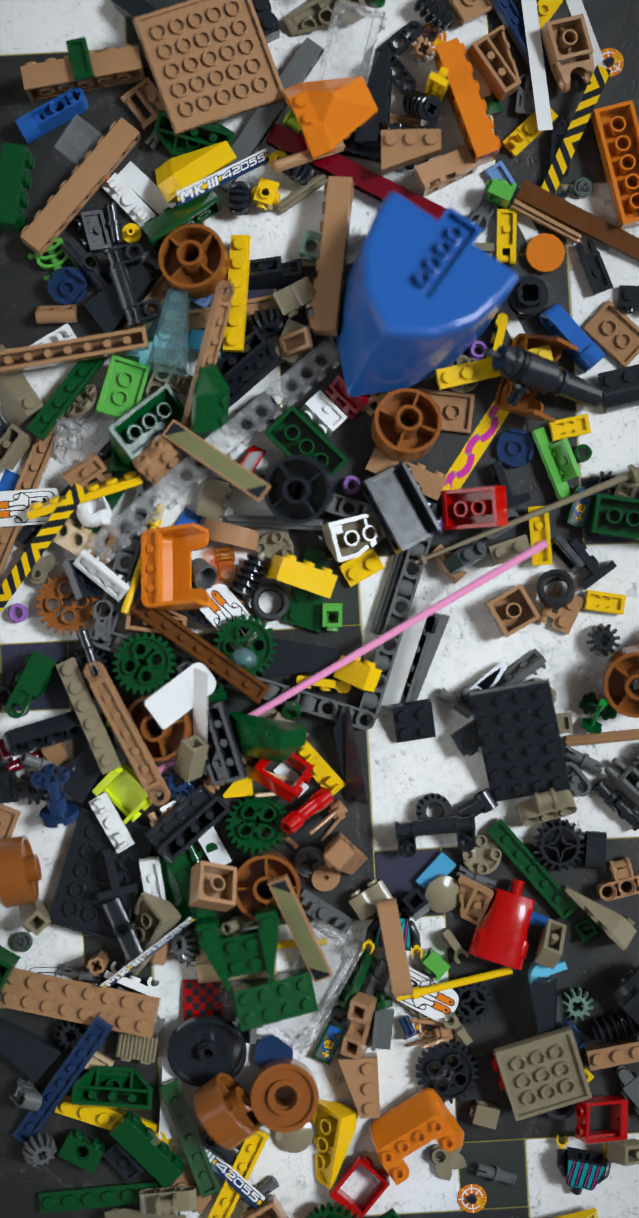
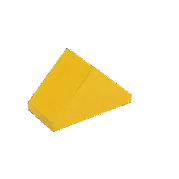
M250 764L245 767L248 777L234 781L224 792L223 797L233 798L254 795L253 779L250 778L252 774Z

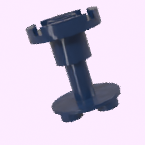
M53 763L46 764L43 767L44 769L30 776L32 786L38 789H47L49 794L46 797L47 805L40 810L39 816L42 825L45 827L58 828V824L62 823L64 827L75 822L79 817L77 803L66 800L65 794L60 792L59 788L60 785L70 778V769L68 767L55 766Z

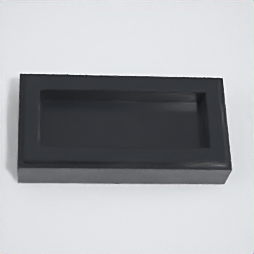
M560 534L551 539L552 550L571 572H575L585 564Z

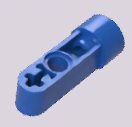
M72 88L36 109L17 117L14 121L27 144H30L43 137L46 133L86 112L89 103L82 89Z
M553 303L539 315L541 324L552 336H558L578 347L577 351H565L584 373L588 372L605 356L596 343L587 336L558 303Z

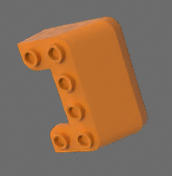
M190 523L144 531L141 536V600L146 607L182 611L210 608L209 593L202 588L192 589L191 551L202 550L208 545V529L198 524Z
M432 1088L420 1090L380 1115V1118H376L371 1122L369 1128L378 1159L396 1185L401 1184L409 1177V1167L403 1160L406 1156L434 1139L441 1149L447 1152H452L461 1147L464 1140V1131L440 1096Z

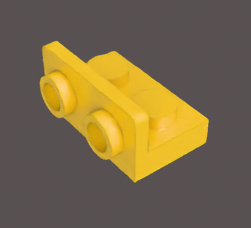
M374 547L366 550L357 558L342 561V565L339 566L350 587L385 568Z

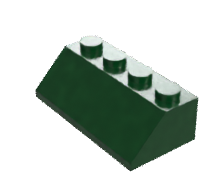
M211 190L180 206L177 202V205L173 208L168 207L164 209L157 218L148 219L142 229L157 252L160 250L162 242L167 235L176 228L187 224H201L222 210L220 199Z
M167 383L107 428L112 447L124 464L135 459L160 434L162 435L173 419L181 423L185 407Z
M186 851L173 863H168L159 854L154 856L160 859L166 900L171 902L182 916L178 922L179 925L191 917L196 922L188 927L190 928L196 926L199 919L216 916V910L189 906L191 867H193V864L190 862Z

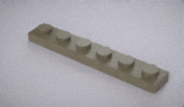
M73 657L57 664V670L102 774L104 775L122 767L76 659Z

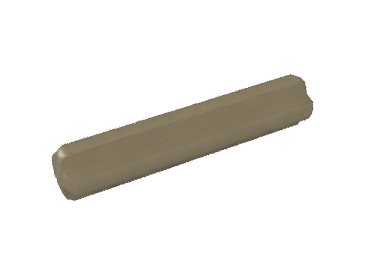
M323 172L315 176L307 185L301 186L281 200L277 205L278 210L281 213L288 211L325 185V183H328L327 176Z

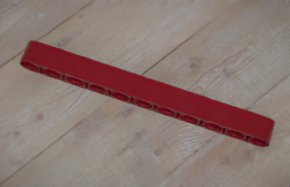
M274 124L266 140L270 147L283 151L287 155L308 150L305 137L279 124ZM337 153L308 162V165L312 166V168L328 176L352 177L354 189L381 203L389 192L393 191L438 221L447 210Z

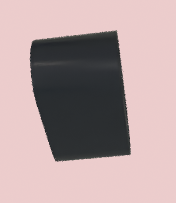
M585 831L584 843L586 847H584L583 867L604 869L607 833Z

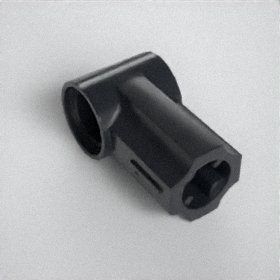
M486 788L476 793L472 799L457 806L456 809L461 817H467L471 814H474V817L481 813L484 814L498 806V803L490 789Z
M204 1128L202 1132L203 1146L211 1149L226 1163L231 1162L236 1157L239 1148L235 1147L229 1150L219 1145L215 1140H207L206 1136L209 1133Z

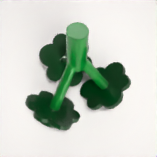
M589 692L588 695H582L579 708L583 709L584 714H595L593 718H583L581 727L589 733L600 734L602 732V724L597 722L598 716H601L605 721L609 718L615 719L617 711L610 705L607 699L598 701L596 694L593 692Z

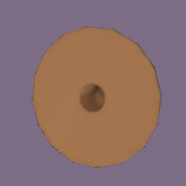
M327 864L319 866L312 874L313 886L320 891H330L340 881L339 870L336 867L332 869Z

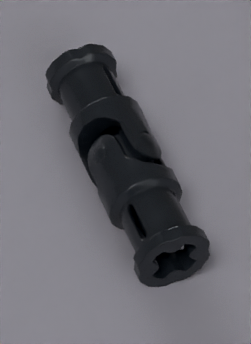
M604 778L600 779L592 787L591 791L593 793L596 792L604 800L603 802L612 811L616 812L622 820L625 819L632 826L633 831L638 830L639 814L634 810V807L631 804H627V801L615 789L612 790L605 783Z

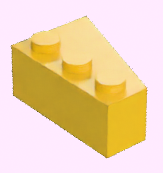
M273 554L265 577L330 599L338 577L332 574L333 570L321 567V570L314 568V563L306 560L303 563L297 562V557L286 554L285 557Z

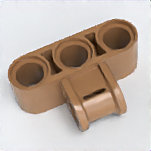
M625 856L624 859L617 861L609 860L612 878L597 884V894L605 901L639 894V871L633 872L629 857ZM629 881L630 887L627 890H622V883ZM610 886L611 892L608 895H603L602 889Z

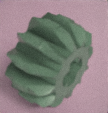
M578 987L576 992L573 988H570L571 994L569 995L563 992L566 998L562 999L564 1016L566 1018L571 1016V1020L575 1022L577 1016L580 1021L584 1020L582 1016L584 1014L590 1017L587 1010H593V1006L590 1004L593 999L588 997L589 993L587 991L582 992V989ZM574 1002L579 1003L580 1006H579V1007L574 1006L573 1003H574Z

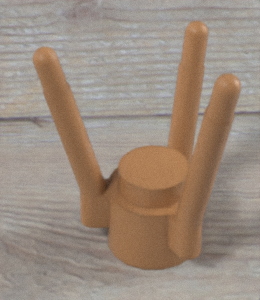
M339 799L337 801L333 800L322 809L325 810L330 807L328 809L330 815L309 832L310 835L334 818L336 820L321 838V841H324L338 823L346 817L345 814L348 810Z
M423 1019L410 1020L412 1023L437 1025L438 1028L434 1029L435 1036L407 1043V1047L424 1044L421 1048L425 1049L453 1040V1030L446 1028L443 1022Z

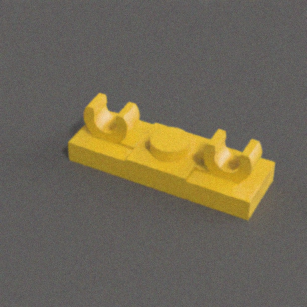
M442 66L438 74L431 72L424 93L438 97L443 103L449 81L446 80L449 70Z
M550 107L552 122H554L558 115ZM536 111L502 142V145L514 157L518 156L544 131H538Z
M545 506L528 507V513ZM549 512L529 519L531 547L544 539L548 544V547L532 556V566L553 565Z
M307 740L306 744L295 752L296 755L314 766L311 771L313 778L322 787L329 789L332 796L346 785Z

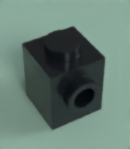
M418 888L402 898L403 912L408 918L412 917L414 921H417L431 910L429 901Z

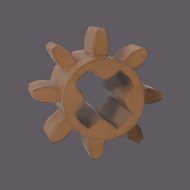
M417 37L416 44L410 43V46L413 48L409 55L413 54L415 61L422 58V61L426 62L427 55L433 56V53L430 51L434 44L430 45L428 43V37L421 41L420 37ZM424 47L425 51L419 52L418 48Z

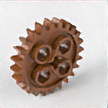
M64 571L60 578L55 573V580L48 577L49 584H41L44 590H37L41 597H35V601L40 602V604L35 605V609H41L37 613L38 617L43 616L41 623L48 622L46 628L50 629L53 626L54 633L60 629L61 634L64 635L65 631L68 630L70 636L74 629L76 632L80 631V627L87 629L86 622L93 624L90 617L94 615V603L99 601V598L86 599L87 603L81 607L75 603L76 597L74 596L70 601L72 606H66L61 615L55 617L63 608V601H68L73 592L69 578L66 577ZM64 585L71 588L70 593L62 594L60 592L61 587ZM50 601H57L59 606L57 609L51 610L48 608V603ZM68 612L74 615V619L71 622H66L63 619V616Z

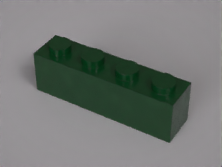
M129 1110L113 1124L110 1135L165 1189L183 1174L185 1164L179 1155H175L170 1150L168 1144L161 1141L156 1136L154 1130L142 1122L139 1115L133 1114Z

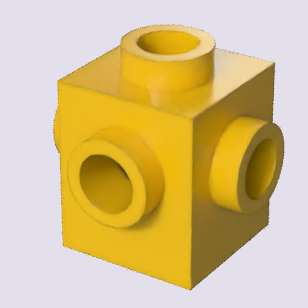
M260 177L258 186L254 185L251 197H253V202L258 209L267 211V209L273 210L274 205H278L281 196L278 193L280 189L278 182Z

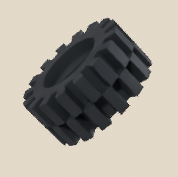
M438 793L424 795L416 806L418 820L431 819L426 814L427 807L431 804H437L441 807L442 812L438 818L451 817L452 807L449 801Z

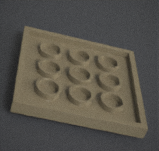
M571 1026L494 1049L516 1121L592 1098Z

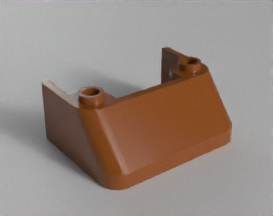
M520 333L514 338L512 346H518L526 350L550 345L554 362L560 359L562 350H578L577 346L558 336ZM501 377L494 400L497 408L532 420L555 423L554 418L543 413V403L535 400L537 391L525 392L517 406L513 407L507 403L506 400L515 385L510 380Z

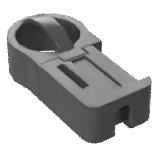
M523 74L520 76V80L526 79L525 90L521 89L520 86L517 89L514 114L516 116L525 114V117H529L533 113V89L529 91V84L532 79L531 74Z
M487 193L483 194L480 204L469 218L472 221L474 218L479 217L475 223L478 226L483 219L484 228L481 234L486 230L488 222L497 207V204L485 199Z
M101 599L93 607L95 635H92V639L108 641L111 637L114 605L108 599ZM100 602H103L102 616L97 612V605ZM107 603L110 606V613L108 614V616H106Z

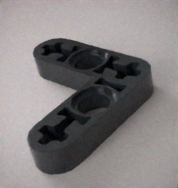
M417 21L407 23L375 50V52L391 51V60L393 59L394 61L391 62L390 69L393 66H398L401 69L399 75H393L392 83L402 95L409 91L408 88L404 89V82L400 80L404 75H406L404 81L407 84L412 83L411 90H416L417 87L414 77L398 59V56L410 47V43H415L417 37L421 38L423 28ZM411 27H412V29H416V28H417V29H418V30H417V35H415L414 33H412V34L408 37V40H409V42H408L406 36L410 33V28H411ZM401 39L404 42V46L396 48L393 45V41Z

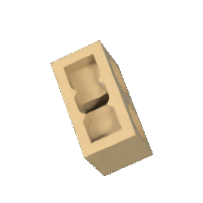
M70 516L52 541L79 556L84 549L86 551L92 550L98 535L93 533L90 527H83L76 523L77 520ZM81 536H82V538H83L82 544H81V542H80V537H81Z

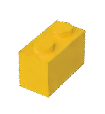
M361 657L335 671L333 677L373 693L382 670L375 668L376 664L371 661L365 660L364 663L361 662Z

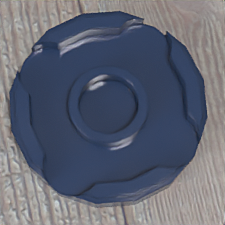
M73 267L56 269L48 279L49 295L55 302L61 305L79 303L87 293L85 276Z
M521 429L505 431L496 442V455L504 465L511 468H519L526 465L532 459L535 452L533 439L526 431Z
M267 1034V1036L258 1040L255 1046L254 1058L259 1068L275 1058L286 1057L293 1059L291 1043L280 1034Z

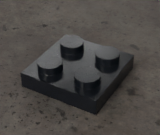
M431 698L392 704L397 743L436 737Z

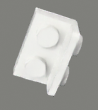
M321 390L311 397L300 410V413L326 438H329L348 418Z

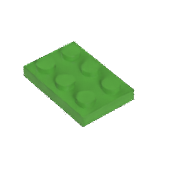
M112 354L96 412L120 419L137 406L141 401L151 366Z

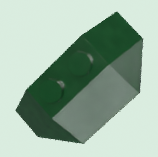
M161 110L158 111L154 129L169 153L176 156L223 141H227L232 148L235 132L216 122L175 135L167 112Z
M214 363L199 368V376L192 393L191 431L203 440H207L228 425L230 388Z
M232 711L229 713V719L238 747L245 756L283 762L306 744L307 725Z
M96 1065L73 1083L71 1104L93 1108L151 1110L153 1088L136 1068Z

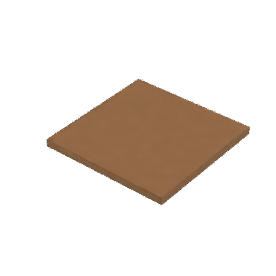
M189 0L133 18L134 26L175 135L285 99L281 91L284 90L251 0Z

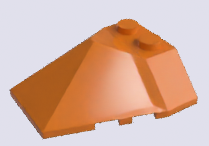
M362 76L301 82L281 90L289 109L292 108L301 127L305 143L313 160L332 152L342 140H346L357 127L360 128L378 112V108Z

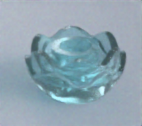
M240 648L233 653V660L238 665H245L247 668H251L257 663L255 653L249 649Z

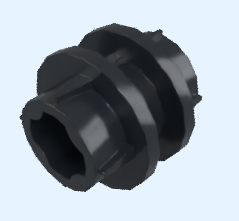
M521 276L507 296L508 305L518 316L533 317L545 307L549 296L548 288L543 280L537 276ZM530 291L534 295L533 301L526 302L521 297L522 292Z

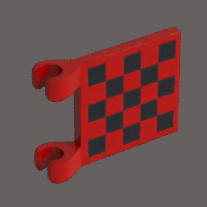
M198 979L183 980L184 1022L201 1015H214L223 1018L222 1001H219V987L223 984L222 982L199 984Z

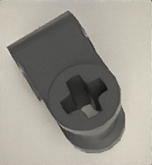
M18 1078L15 1091L10 1094L9 1098L18 1108L38 1111L42 1104V1095L36 1090L33 1083L26 1079Z

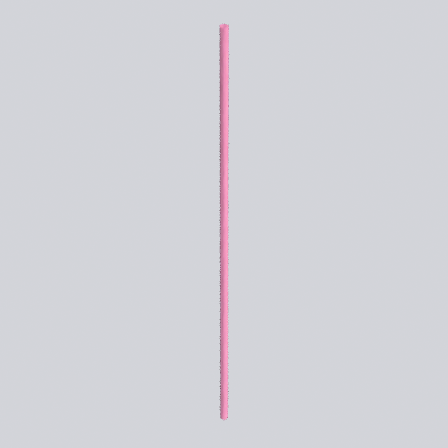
M545 539L261 705L248 713V715H262L548 547ZM178 756L157 767L159 772L163 773L175 766Z

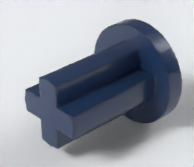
M408 1015L398 1019L405 1034L403 1040L420 1033L419 1030L415 1031Z

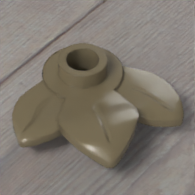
M42 554L26 578H29L35 585L45 583L49 576L48 573L55 567L54 555L51 554L44 557ZM41 572L40 577L36 578V573Z
M439 1145L431 1148L429 1157L435 1164L436 1173L441 1178L450 1181L452 1169H461L467 1166L464 1157L459 1153L463 1145L452 1152L444 1151ZM438 1151L443 1153L441 1157H437L435 1154Z

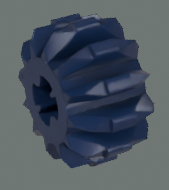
M168 769L167 771L171 776L163 775V779L168 780L165 783L167 787L169 786V791H173L171 798L174 799L176 793H178L179 799H182V792L189 796L190 793L186 789L194 790V786L189 785V783H194L195 780L186 782L182 779L184 784L175 787L176 784L173 781L181 777L176 772L173 773L171 769Z

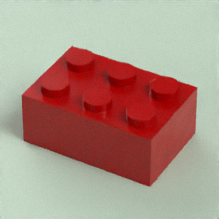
M506 486L442 491L444 530L508 526Z

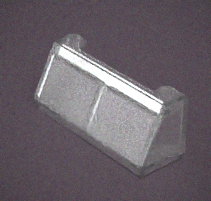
M338 0L334 4L317 81L362 76L367 85L378 35L381 29L385 30L387 24L386 11L346 0Z
M313 920L310 925L331 967L333 976L315 983L312 978L318 1011L262 1026L294 1050L313 1046L362 954L361 948L364 942L322 920ZM301 954L292 971L304 967L308 970Z

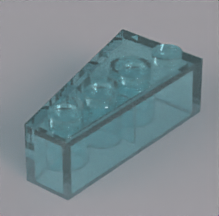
M168 288L148 359L151 370L189 378L190 299L188 292Z

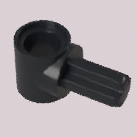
M9 668L4 683L0 684V694L2 691L8 692L9 699L14 691L15 679L20 672L19 670ZM0 698V705H7L8 701L4 702Z

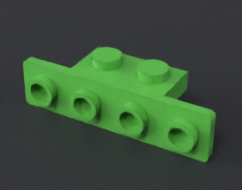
M545 427L533 430V440L538 447L541 460L545 465L557 499L562 500L571 496L572 493L567 481L582 474L568 439L566 438L552 444Z

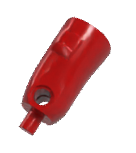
M513 878L510 891L499 888L494 889L495 893L490 901L488 910L481 924L475 928L471 939L472 943L468 950L469 954L522 970L523 961L527 956L529 948L527 934L534 907L533 899L521 896L524 881Z

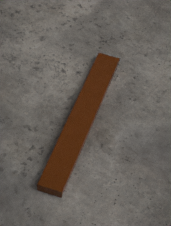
M527 180L523 181L515 198L639 262L638 237Z
M141 595L130 608L133 614L196 660L203 663L255 703L259 704L269 691L270 687L163 609L146 607L142 603Z

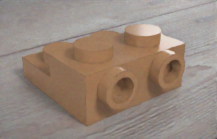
M160 434L132 463L156 487L184 459Z

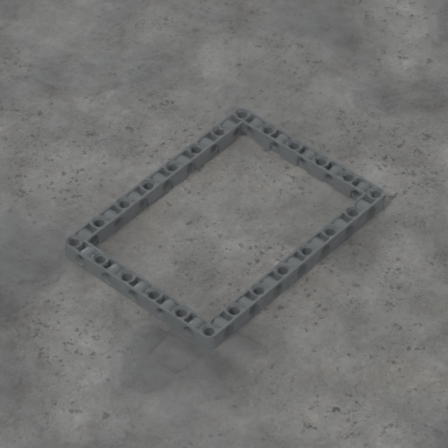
M168 442L184 459L178 466L226 481L204 465L195 467L193 465V457L171 442ZM255 469L253 472L262 480H265L268 473ZM143 474V484L138 485L112 568L116 576L122 575L121 580L125 583L133 577L139 558L141 536L148 529L151 510L154 502L156 503L163 482L161 481L156 487L154 486V490L151 493H146L144 486L151 482ZM293 481L291 492L295 497L303 498L306 493V487L303 483ZM335 493L332 503L326 510V512L345 519L373 512L369 504ZM347 503L354 506V511L351 514H346L343 511V506ZM141 520L142 528L135 531L132 527L133 522ZM433 536L408 549L381 635L408 619L424 567L422 562L415 564L414 561L420 559V554L422 553L424 556H427ZM125 557H128L131 561L128 568L121 566V560ZM409 564H414L417 567L415 575L407 573V566ZM105 591L103 599L109 600L111 595ZM126 594L114 606L110 639L101 644L98 640L92 639L91 636L92 643L96 647L119 654L120 651L117 649V646L124 647L122 640L127 643L129 642V636L117 633L115 629L118 617L121 615L120 611ZM399 601L403 602L406 606L405 611L402 613L395 610V604ZM103 602L101 603V607L98 613L101 616L103 611ZM108 603L106 616H108V614L110 613V606ZM403 632L391 638L394 642L393 649L386 650L383 644L377 647L373 663L376 664L375 668L382 670L380 675L382 685L375 688L374 693L364 690L359 707L304 690L296 694L294 702H297L304 712L333 721L338 720L344 713L345 707L349 706L353 727L362 730L371 729L376 722ZM177 650L170 654L180 656L183 662L201 663L190 654ZM161 656L156 657L154 665L161 664L163 658ZM173 667L172 670L177 672V667ZM220 676L215 679L217 685L219 680H223L225 687L239 691ZM256 676L257 679L270 687L263 699L268 701L293 687ZM331 703L333 711L328 714L322 711L323 704ZM364 714L369 715L371 718L368 725L360 723V717Z

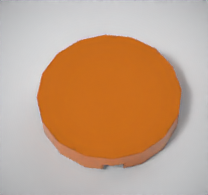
M543 233L536 235L530 240L526 247L525 256L533 270L539 273H550L562 264L565 249L558 237L553 234Z

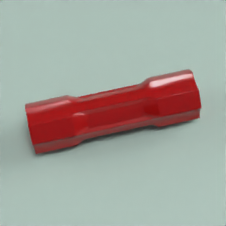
M320 788L299 809L292 811L280 821L283 831L289 835L293 834L310 816L318 810H322L334 800L332 793L329 789Z

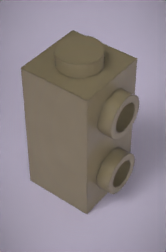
M198 735L183 739L180 743L175 772L186 782L202 777L209 745Z
M40 899L36 903L19 906V917L22 920L21 925L28 933L33 932L37 936L51 923L47 905Z

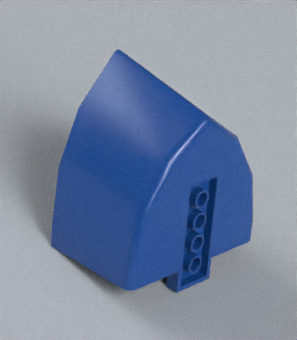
M393 191L389 192L378 207L343 287L338 337H336V343L349 396L356 397L409 388L435 374V370L451 366L484 333L518 281V275L474 245L483 229L451 207L447 208L438 221Z

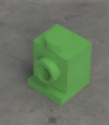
M494 178L493 181L489 180L484 189L487 192L485 199L507 209L517 184L513 183L511 186L503 179Z
M323 603L322 627H326V631H338V627H342V603ZM329 614H335L336 619L330 621L328 618Z
M433 948L429 951L426 949L423 952L422 959H420L424 964L422 967L429 974L434 973L433 976L437 982L451 967Z

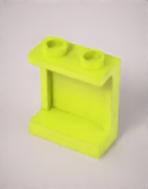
M121 763L122 767L109 772L92 792L96 796L106 792L110 800L127 817L123 821L126 824L130 820L134 822L141 815L139 811L141 809L145 811L152 804V801L147 792H145L137 774L126 763Z

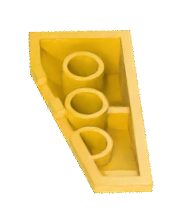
M223 141L170 158L155 170L157 186L167 203H177V191L222 170L237 159L228 142Z
M319 1099L317 1110L312 1118V1125H315L316 1135L313 1136V1143L317 1145V1154L314 1156L316 1180L328 1189H332L355 1133L358 1112L345 1103Z

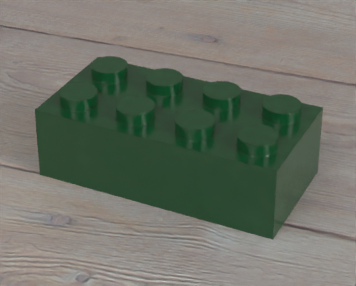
M7 142L2 144L0 157V230L21 233L22 228L26 226V216H24L25 208L28 209L29 207L27 193L28 189L32 187L30 173L35 167V158H33L27 145Z
M293 405L264 433L286 457L295 454H308L320 459L329 468L333 478L349 462Z
M600 493L595 494L588 534L639 541V499Z
M305 967L274 975L273 983H270L269 977L231 987L230 994L236 1024L241 1031L318 1011L311 972Z

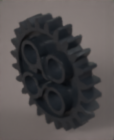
M450 1040L449 1044L442 1042V1045H434V1048L428 1047V1052L421 1051L423 1057L417 1058V1062L420 1064H416L415 1068L418 1070L415 1076L420 1078L417 1080V1084L423 1085L421 1090L432 1088L442 1098L444 1103L446 1099H449L450 1104L453 1103V1098L460 1102L461 1095L467 1098V1091L473 1093L472 1086H477L475 1079H479V1073H477L479 1065H475L477 1058H472L473 1051L467 1053L468 1048L466 1045L460 1048V1041L453 1045V1040ZM450 1056L457 1057V1061L450 1062L448 1058ZM432 1063H436L439 1065V1067L437 1069H432L430 1065ZM463 1074L465 1078L459 1080L455 1076ZM439 1081H444L447 1083L443 1087L437 1085Z

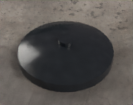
M214 1015L196 1016L180 1024L172 1033L167 1049L168 1063L173 1073L183 1082L195 1087L203 1086L220 1073H225L234 1079L244 1067L247 1056L246 1041L240 1029L231 1021Z

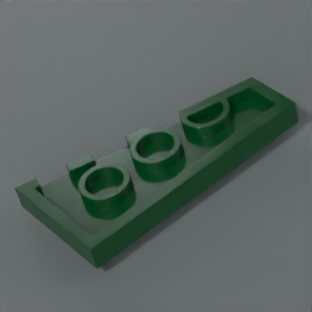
M307 546L303 561L306 560L314 563V568L321 570V567H325L326 552ZM294 586L289 608L283 621L321 633L323 596Z

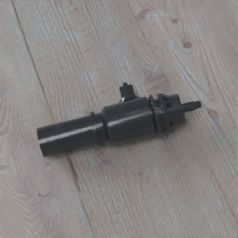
M501 345L496 351L488 348L484 351L485 355L492 358V368L499 371L502 377L510 380L515 385L506 400L513 407L517 406L525 392L530 393L531 390L541 394L549 393L553 397L567 399L588 409L596 408L602 399L603 389L601 386L573 375L564 367H559V364L525 348Z

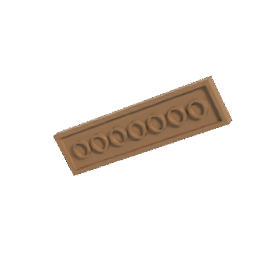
M15 968L2 990L0 1007L90 1025L98 1015L111 1024L114 1031L153 1038L161 998L110 987L105 989L100 985Z

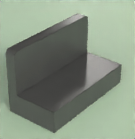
M393 1008L374 1011L370 1044L371 1051H375V1048L390 1049L394 1019Z

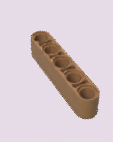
M396 898L376 901L394 998L414 994Z

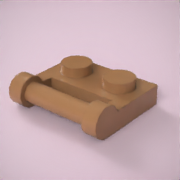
M149 77L145 78L120 98L123 104L129 107L141 123L140 127L143 131L148 130L156 123L159 110L166 111L160 93ZM136 95L151 114L149 118L144 116L132 100Z

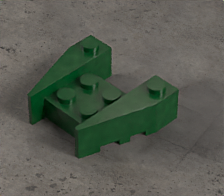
M277 905L257 908V929L231 933L229 935H222L218 916L198 920L196 927L200 946L227 992L231 991V978L267 971L269 982L273 983L280 931Z

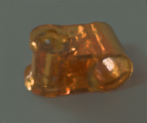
M234 546L214 547L218 577L224 583H231L236 578ZM224 569L232 570L233 573L229 579L222 577Z

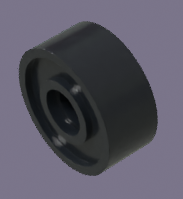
M295 454L277 461L270 468L264 480L271 485L270 490L264 497L267 506L275 516L288 523L302 524L316 519L329 508L334 497L335 484L331 471L320 459L308 454ZM294 480H299L305 485L306 493L303 498L295 497L292 494L291 484Z

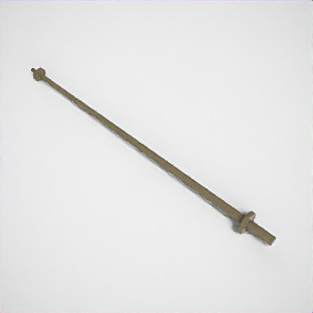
M633 464L627 466L628 472L511 520L508 522V526H497L428 556H424L422 553L420 554V559L414 561V563L422 562L423 565H427L426 560L627 480L632 479L636 484L639 482V467L635 469Z

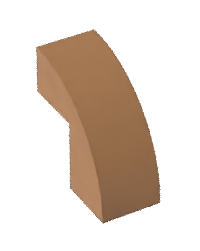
M206 519L204 528L209 530V540L256 551L260 531Z

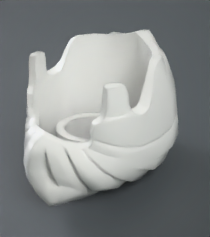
M104 496L102 497L103 499L97 498L78 504L76 512L83 527L93 528L101 525L107 526L111 523L112 510Z

